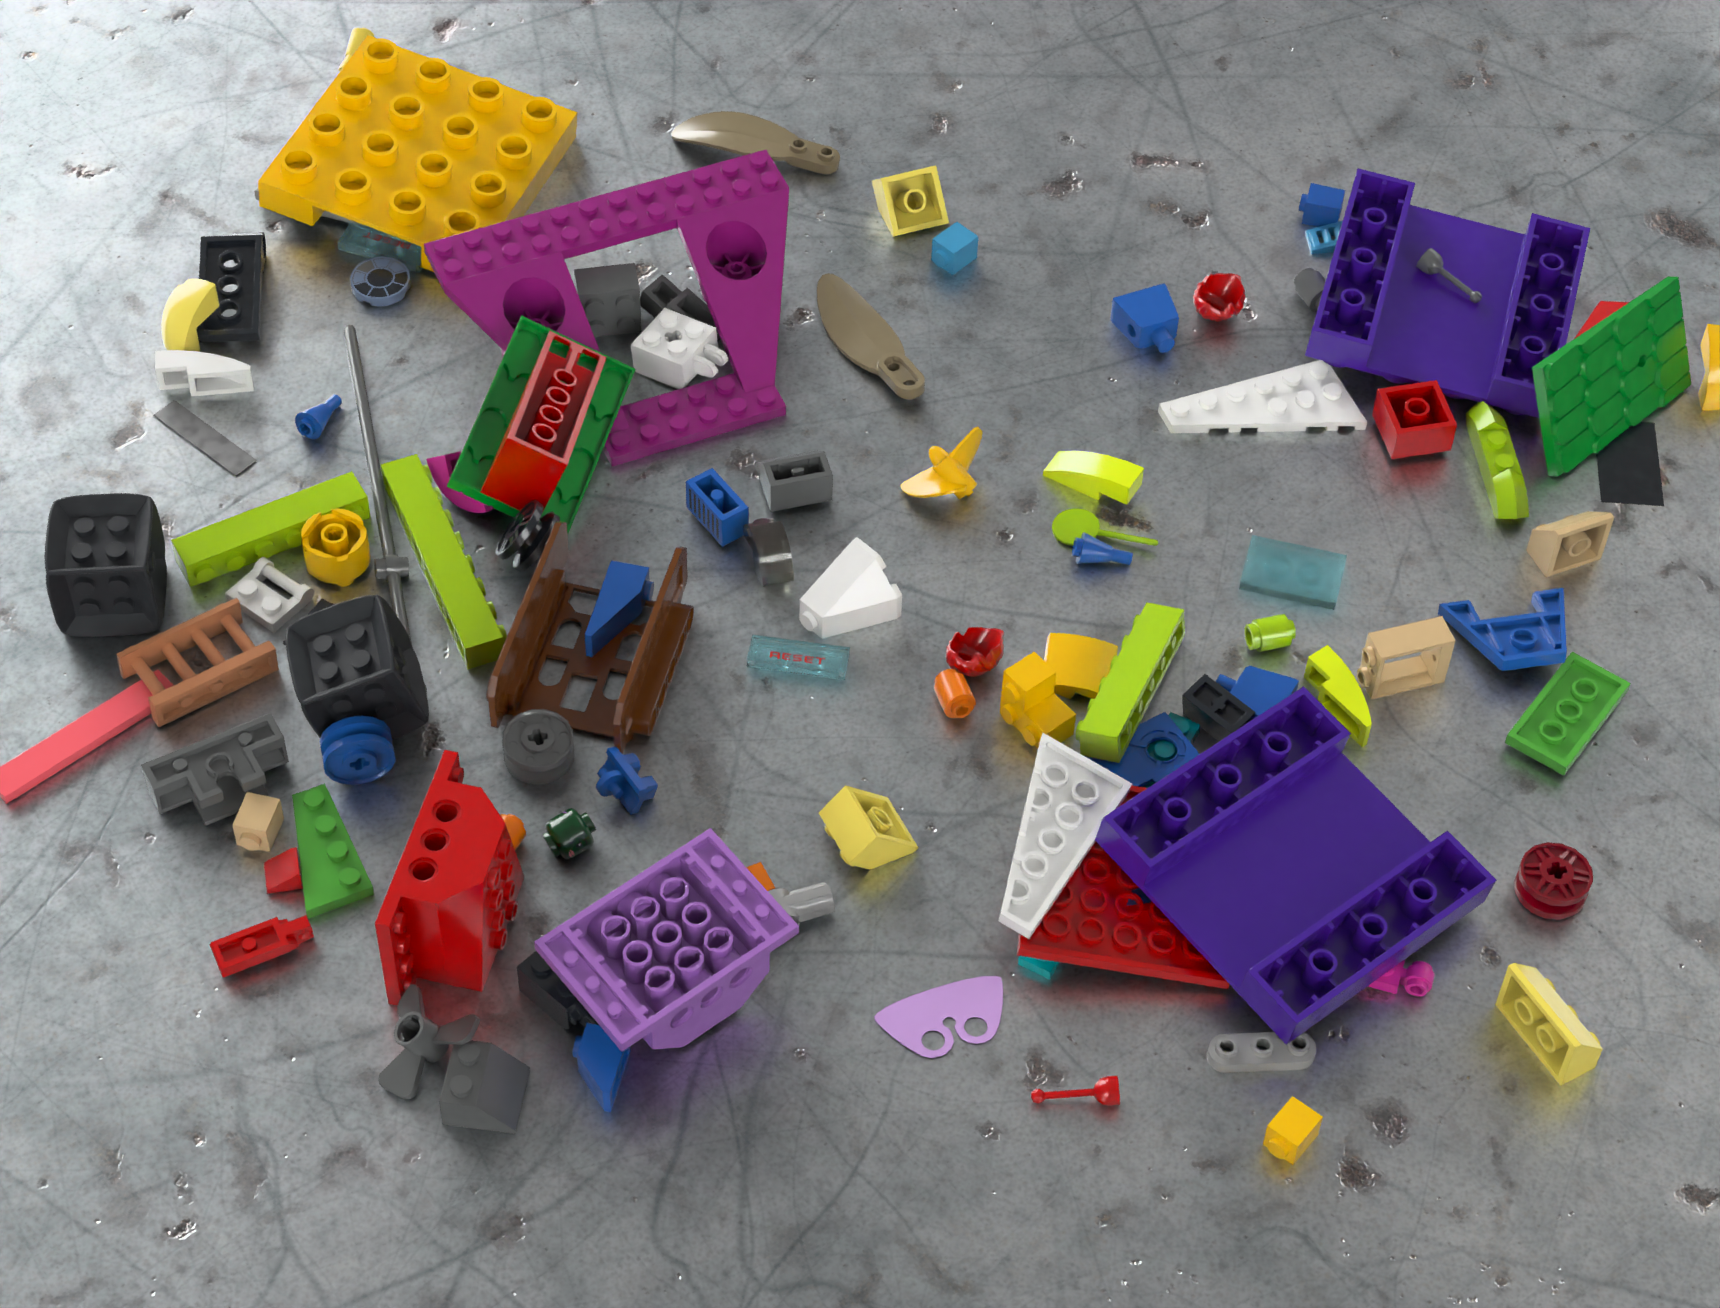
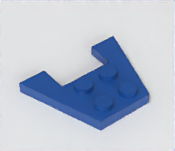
M1564 588L1535 591L1532 593L1531 603L1537 613L1480 620L1469 600L1439 604L1438 614L1501 671L1565 663L1567 647Z

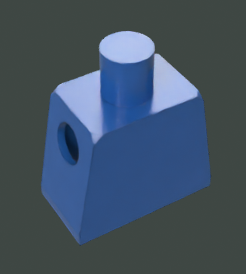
M1165 283L1113 298L1110 320L1136 348L1142 349L1155 345L1160 352L1164 353L1174 347L1179 316Z
M1253 666L1245 667L1237 681L1223 674H1220L1216 680L1219 685L1255 711L1253 719L1296 692L1299 680Z

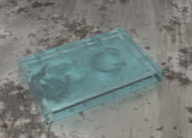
M1252 535L1239 589L1335 610L1347 555Z

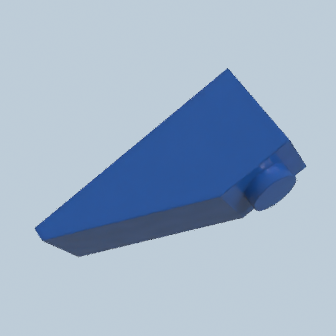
M611 560L585 632L586 656L593 657L642 613L646 600L651 601L654 592V582L650 581L649 567Z

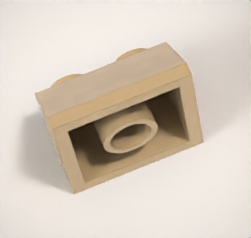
M1587 511L1575 516L1569 515L1562 520L1550 524L1539 525L1532 529L1526 551L1545 577L1600 560L1614 516L1610 512Z

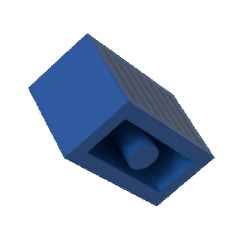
M713 468L686 481V507L722 547L749 533V507Z

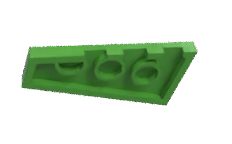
M325 783L293 794L292 799L307 918L318 916L374 895L371 881Z

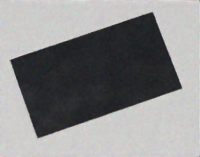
M1640 422L1636 426H1630L1596 453L1601 502L1664 506L1655 423Z

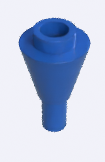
M333 394L324 403L298 413L295 417V424L299 433L310 439H318L332 412L342 404L341 398Z
M1085 532L1082 533L1081 538H1075L1072 547V556L1076 557L1077 564L1107 563L1112 561L1130 565L1133 553L1113 549L1112 546Z

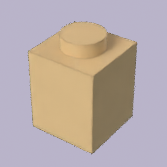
M250 792L246 793L233 822L237 845L248 850L271 851L284 821L279 798Z

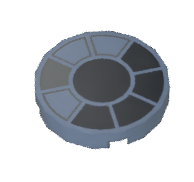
M382 256L367 259L359 263L353 269L350 276L352 294L362 303H364L363 300L370 302L371 306H388L399 302L405 297V292L411 288L409 269L404 263L395 258Z

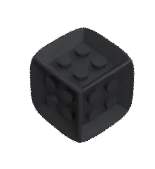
M133 493L88 494L65 497L53 502L47 523L44 559L48 597L55 621L62 633L77 637H109L145 634L160 628L164 617L166 601V550L159 513L151 497Z
M379 595L357 597L309 614L287 627L285 644L293 687L307 721L319 738L323 731L331 724L354 716H369L384 721L390 728L392 740L407 735L428 722L429 706L417 655L403 624L384 598Z

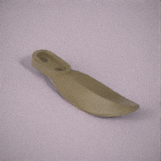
M720 111L698 115L682 122L671 133L672 139L676 141L716 148L743 156L767 150L773 161H785L792 166L820 174L836 172L840 162V154L834 148L804 140L771 121L741 112Z
M830 273L822 275L817 284V306L823 326L832 343L853 363L871 373L879 375L897 396L908 400L921 396L925 391L924 375L905 356L904 347L890 325L843 279Z

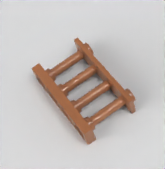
M237 598L219 604L207 612L117 653L122 678L126 679L137 673L153 696L148 697L152 719L158 727L279 670L276 648L268 640L255 646L240 627L243 620L240 601ZM225 631L230 634L243 651V653L228 660L224 659L210 640ZM198 645L213 665V667L199 674L193 672L180 654ZM168 659L183 680L167 689L164 688L150 669L151 666Z

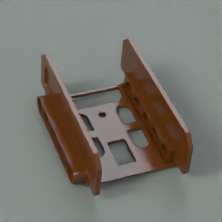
M562 521L555 522L488 682L486 699L489 703L491 727L499 728L503 716L507 714L516 716L531 709H546L560 714L569 722L573 729L614 737V747L616 746L623 754L626 744L633 739L634 733L646 736L652 734L691 629L694 607L681 604L688 579L687 548L682 546L676 547L656 601L646 600L644 606L653 608L648 622L641 625L629 624L599 652L590 657L586 656L585 632L591 615L576 612L569 602L574 591L599 596L600 589L567 583L565 581L564 567L569 556L567 523ZM567 621L577 622L581 626L573 649L552 645L559 627ZM634 634L642 637L633 662L616 658L621 643L626 636ZM547 657L568 662L560 682L552 686H546L539 681V676ZM611 671L627 674L620 696L616 700L608 699L603 695V690ZM574 675L597 679L585 712L561 707Z

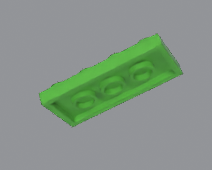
M1571 652L1566 658L1565 663L1559 667L1507 734L1505 743L1564 776L1626 695L1631 683Z

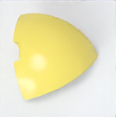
M192 278L188 279L184 284L178 285L173 290L164 307L161 322L162 339L167 350L200 351L196 328L219 307L216 285L214 283Z

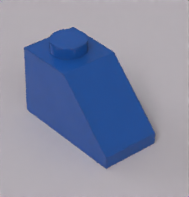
M587 1023L583 1036L577 1035L575 1039L573 1057H577L578 1072L602 1109L611 1112L631 1048L628 1047L621 1051L600 1025Z

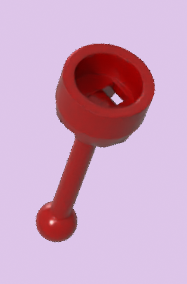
M1118 1075L1100 1078L1092 1089L1051 1092L1035 1089L1031 1093L1032 1101L1037 1104L1042 1103L1045 1099L1094 1096L1102 1105H1120Z

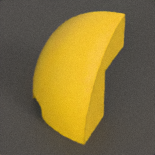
M1707 324L1700 344L1705 374L1698 392L1701 411L1720 409V325Z

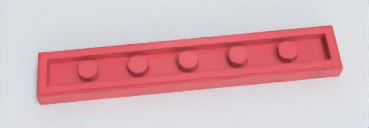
M158 669L153 672L165 689L174 686ZM139 680L0 767L1 799L8 804L150 715L151 709L148 697L153 695L144 682Z

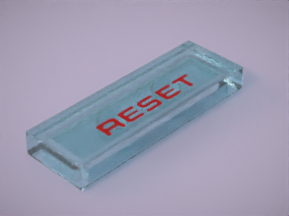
M350 223L337 242L338 249L367 258L382 256L395 258L404 263L409 270L421 272L423 269L421 268V246L372 228Z
M752 634L747 656V667L845 680L850 647Z

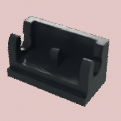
M1206 674L1199 678L1182 695L1183 714L1193 722L1200 724L1202 729L1218 741H1221L1253 720L1255 716V711Z

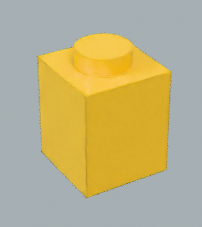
M1292 1096L1267 1125L1263 1145L1275 1157L1284 1159L1294 1165L1318 1136L1323 1116Z

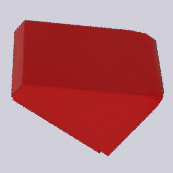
M297 847L290 848L264 862L267 894L303 889Z

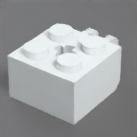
M664 308L631 344L635 372L676 389L686 387L697 374L713 378L718 370L715 364L723 366L728 361L726 352L720 348L718 349L716 327Z

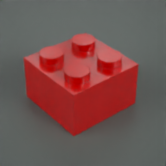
M1437 380L1377 389L1372 416L1391 459L1451 451L1457 423Z

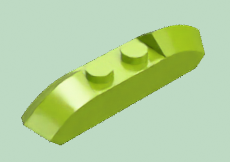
M1484 401L1477 402L1466 412V427L1494 518L1519 519L1529 517L1526 486L1505 420L1499 412Z

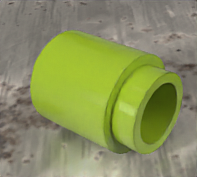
M1285 614L1252 620L1251 624L1245 625L1244 635L1250 650L1256 649L1258 652L1290 646L1292 639L1296 637L1294 622L1291 619L1288 620Z

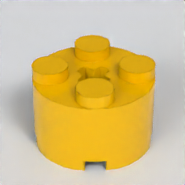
M331 509L332 513L322 516L321 512L317 513L305 522L301 531L307 572L322 582L337 584L341 587L349 586L354 582V579L365 572L371 559L368 534L363 520L356 513L345 509Z

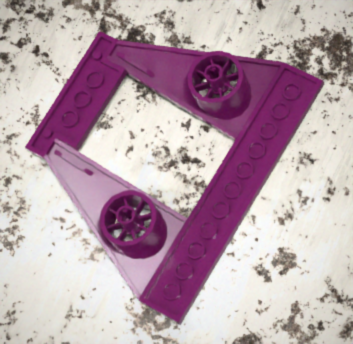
M767 150L424 243L425 254L444 293L501 348L502 357L521 315L600 352L564 259L677 228L700 285L703 300L707 303L734 373L620 406L603 448L611 467L786 415V405L775 387L789 207V186Z

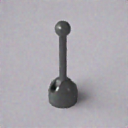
M1433 248L1428 249L1419 259L1416 267L1428 275L1440 273L1469 295L1473 303L1481 301L1482 295L1479 291H1472L1442 268L1443 259Z

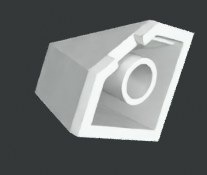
M856 537L801 597L799 620L808 631H813L820 638L824 639L899 618L902 611V593L897 584H889L887 576L882 571L887 567L882 557Z

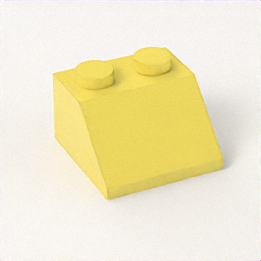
M936 165L871 180L878 210L892 237L949 223Z
M845 785L819 812L820 817L825 823L824 829L826 833L835 840L841 850L840 856L844 862L852 867L857 866L871 870L912 854L919 848L888 797Z

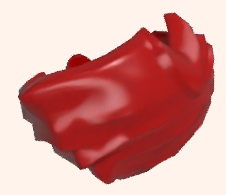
M1215 273L1206 276L1202 282L1197 284V289L1194 290L1193 303L1196 311L1204 319L1220 322L1230 319L1234 315L1237 316L1244 306L1246 297L1241 276L1233 273Z
M969 627L963 635L955 632L952 640L949 641V645L946 647V662L951 669H956L959 673L970 677L981 676L987 671H991L1003 657L1005 632L1001 629Z

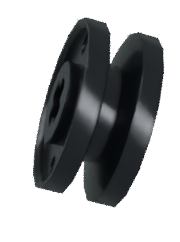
M536 499L531 500L516 514L502 534L495 550L496 555L502 560L508 559L515 553L512 565L519 572L525 571L540 557L555 522L560 521V517L553 511L540 518L544 506Z

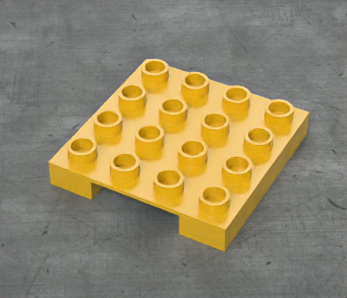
M367 35L258 180L259 206L310 226L315 225L324 211L421 246V268L434 272L425 254L424 243L525 215L575 140L578 112L556 105L548 98L534 97L502 85L496 79L480 77L450 66L442 59L429 58L396 46L395 43L388 39L374 38Z

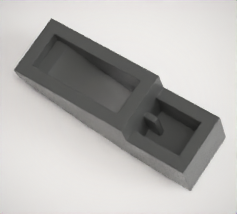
M660 275L641 293L640 306L654 318L664 308L716 327L707 304L690 289L679 290L664 275ZM716 328L718 342L721 338Z

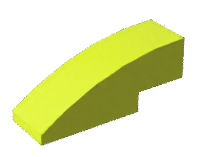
M1058 451L1044 469L1043 476L1093 499L1099 500L1104 494L1127 505L1142 485L1144 468L1126 460L1099 453Z
M1326 645L1308 657L1304 678L1319 691L1318 701L1351 733L1350 737L1361 747L1367 745L1372 726L1368 705L1352 672L1329 645Z

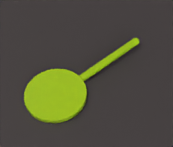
M1073 508L1062 511L1052 522L1054 537L1061 543L1073 546L1076 537L1081 538L1083 532L1095 538L1103 536L1153 546L1158 545V540L1101 530L1098 518L1085 509Z

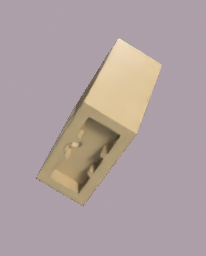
M1439 616L1368 633L1365 647L1362 649V661L1360 668L1357 670V679L1360 686L1366 689L1371 699L1445 682L1455 639L1444 618ZM1421 652L1419 656L1385 663V660Z

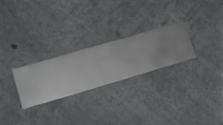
M175 400L153 415L235 476L257 461Z

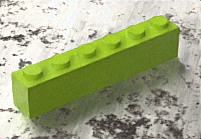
M352 471L172 539L171 543L175 561L190 587L208 582L213 578L255 563L262 557L270 558L275 554L302 545V528L305 522L317 513L321 512L322 516L332 513L331 509H345L356 513L363 521L371 518L368 496Z
M1146 602L1140 615L1137 614L1135 616L1130 634L1125 635L1119 655L1114 656L1111 661L1109 674L1101 679L1096 698H1092L1089 702L1085 719L1080 720L1077 724L1075 737L1080 742L1081 755L1117 763L1120 762L1185 636L1184 609Z

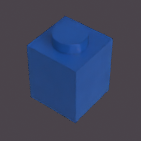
M1311 183L1308 195L1302 194L1298 211L1304 212L1302 224L1320 227L1339 222L1346 190Z

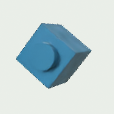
M955 222L932 239L931 261L951 275H954L977 258L979 236L960 223Z

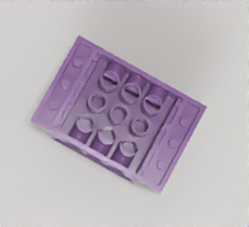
M709 828L534 941L535 950L621 1051H624L642 1038L654 1050L684 1047L739 1010L770 971V952L799 933V925L717 834Z

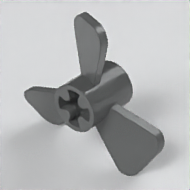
M411 984L400 999L397 1008L400 1019L395 1026L394 1038L405 1049L379 1074L378 1078L381 1087L402 1099H411L416 1095L425 1061H438L445 1055L449 1045H464L469 1042L480 1024V1018L470 1014L440 1027L426 1018L422 991L415 984Z

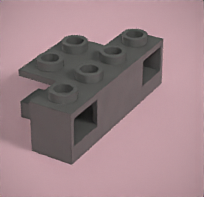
M270 713L141 764L147 790L159 814L193 801L206 826L238 813L247 792L269 796L263 785L267 783L264 772L289 762L284 736Z

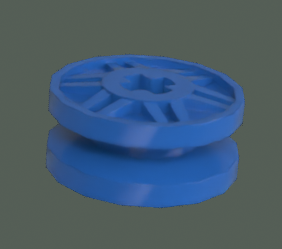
M354 716L339 720L324 730L319 740L325 774L331 780L341 784L359 785L375 781L386 775L396 761L390 728L384 721L374 717Z

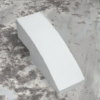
M155 351V370L160 390L190 388L191 397L254 391L251 368L246 363L217 354L198 351Z

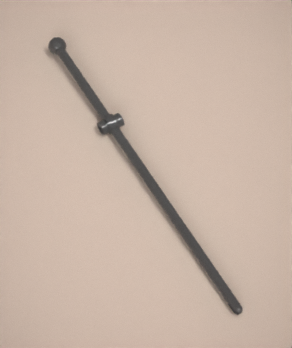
M346 325L344 327V337L383 558L374 559L375 578H385L388 581L392 609L403 624L411 640L400 577L409 576L408 557H398V554L395 552L356 330L353 325Z

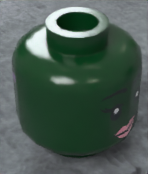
M569 808L548 820L545 825L547 832L542 835L556 858L561 855L562 858L569 860L593 845L594 839L591 833L597 829L586 812L580 815L577 810Z

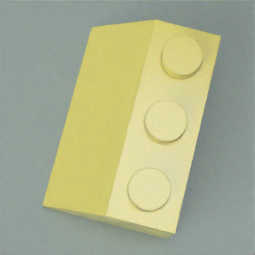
M1518 963L1508 965L1495 1005L1559 1085L1562 1086L1594 1069L1603 1048L1600 1046L1598 1038L1580 1022L1575 1010L1570 1005H1566L1557 994L1553 983L1549 979L1544 978L1535 967Z

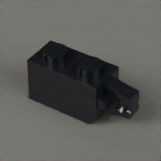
M537 951L517 966L519 991L564 1029H569L577 1023H581L585 1027L587 1023L599 1025Z

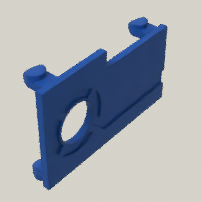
M1163 712L1138 725L1119 763L1092 757L1087 758L1132 783L1133 786L1142 787L1150 782L1155 784L1200 753L1169 715ZM1166 740L1175 746L1177 754L1171 760L1159 761L1149 755L1147 748L1153 741Z

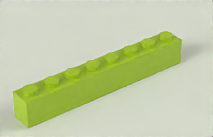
M417 454L380 464L384 488L467 670L497 661L507 638V633L503 624L497 625L495 621L497 614L492 601L486 602L485 600L486 591L483 581L480 577L475 578L473 574L475 573L473 560L470 554L464 555L462 551L464 550V543L459 531L454 532L452 529L454 527L453 519L449 509L443 510L441 506L443 505V499L438 486L432 487L433 479L429 466L427 464L422 465Z

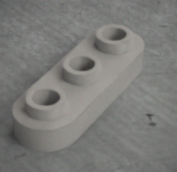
M1275 1032L1221 1034L1215 1036L1209 1042L1207 1061L1213 1069L1222 1073L1302 1070L1308 1068L1313 1063L1316 1043L1306 1033H1302L1287 1045ZM1293 1045H1299L1303 1049H1297ZM1264 1046L1268 1050L1263 1051L1258 1049L1257 1047ZM1221 1048H1229L1231 1052H1225Z

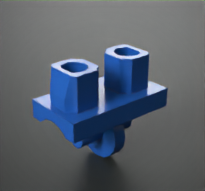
M616 746L608 748L606 751L608 755L607 760L597 773L600 779L596 784V789L603 797L613 795L615 799H619L630 815L638 813L643 801L654 798L658 784L652 776L641 778L638 776L641 765L640 760L634 753L622 755Z

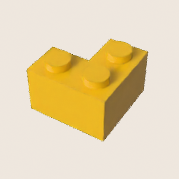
M1034 651L1003 671L1000 714L1006 723L1012 724L1022 733L1029 745L1035 746L1038 749L1042 732L1060 743L1074 735L1076 713L1054 693L1056 671Z

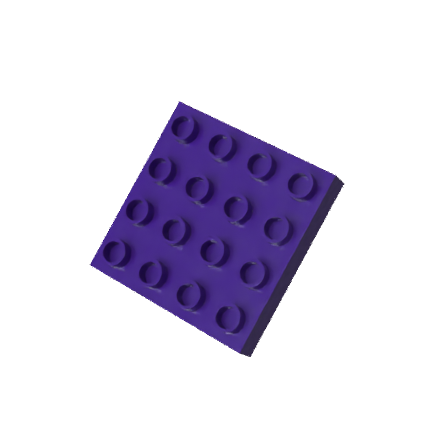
M1357 168L1305 356L1323 360L1333 367H1349L1383 376L1386 380L1393 383L1414 384L1437 380L1442 392L1450 398L1470 399L1477 402L1484 401L1488 405L1503 408L1508 413L1514 415H1530L1539 418L1532 367L1567 343L1591 228L1534 213L1531 215L1525 234L1410 205L1415 187L1414 182ZM1430 248L1437 251L1443 259L1442 268L1472 291H1479L1482 295L1481 301L1473 303L1469 295L1440 273L1428 275L1418 269L1416 266L1422 255Z
M1304 686L1104 816L1095 841L1286 1045L1485 902L1497 881L1448 830L1430 842L1342 753L1351 733Z

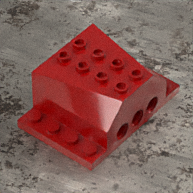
M444 750L375 921L388 1004L398 1006L411 984L416 985L417 978L482 992L497 951L503 950L505 947L508 921L513 922L517 914L518 901L516 900L525 876L507 826L481 787L462 784L464 768L460 767L458 752Z

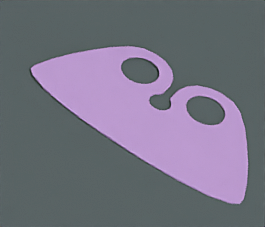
M981 976L942 985L897 1001L879 1011L874 1016V1019L891 1037L911 1051L923 1057H941L949 1052L954 1043L950 1029L943 1025V1020L947 1017H951L956 1021L954 1028L958 1036L968 1043L979 1044L993 1038L1000 1024L1002 1013V979L998 976ZM973 1017L981 1018L987 1023V1031L978 1037L971 1036L965 1031V1022ZM928 1031H938L944 1036L945 1043L938 1050H929L922 1044L923 1035Z

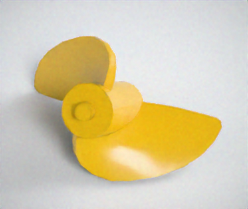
M978 426L973 428L956 448L949 453L939 446L930 447L928 454L933 467L904 481L900 486L903 492L908 496L920 498L937 497L952 493L958 499L963 498L965 495L969 497L977 483L968 473V470L979 448L983 435L982 430Z

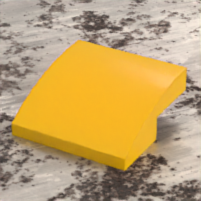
M1050 633L1047 637L1044 661L1056 671L1054 693L1071 699L1075 693L1095 699L1099 692L1101 679L1107 677L1110 672L1111 661L1114 656H1117L1118 646L1087 636Z

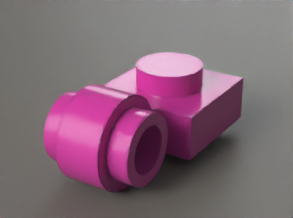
M1403 960L1367 987L1397 994L1400 984L1404 985L1409 994L1422 997L1432 989L1435 974L1432 971V966L1424 961H1415L1406 969L1403 968L1405 960Z

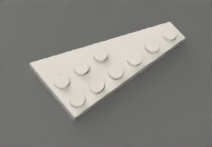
M1323 360L1159 403L1158 413L1170 433H1208L1211 429L1228 428L1229 432H1240L1241 428H1257V432L1306 431L1308 427H1325L1326 431H1338V426H1354V430H1366L1367 420L1331 365Z
M1043 732L1039 742L998 920L1030 939L1095 843L1103 817L1121 805L1132 786V783Z

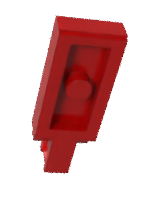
M306 915L289 922L287 919L278 920V917L212 941L209 945L224 978L291 952V950L298 948L299 944L313 938L314 935Z

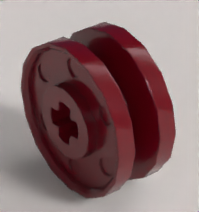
M1550 842L1534 845L1525 852L1520 862L1519 870L1514 880L1515 894L1526 909L1545 919L1561 920L1573 917L1582 910L1586 902L1588 892L1593 883V871L1587 859L1572 847L1562 843Z

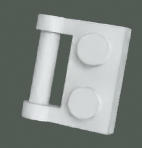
M262 557L255 563L253 570L225 592L227 602L237 598L240 601L243 613L275 633L312 600L314 589L306 584L300 585L276 569L273 562ZM268 578L292 594L293 597L287 600L262 582Z

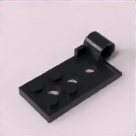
M264 232L201 237L199 279L216 285L219 307L197 327L199 343L260 340L262 273H264V262H266V239ZM229 260H234V263H238L234 267L224 266V263ZM230 284L238 286L237 289L232 292H226L222 290L225 286ZM227 309L237 311L236 314L230 317L221 315Z

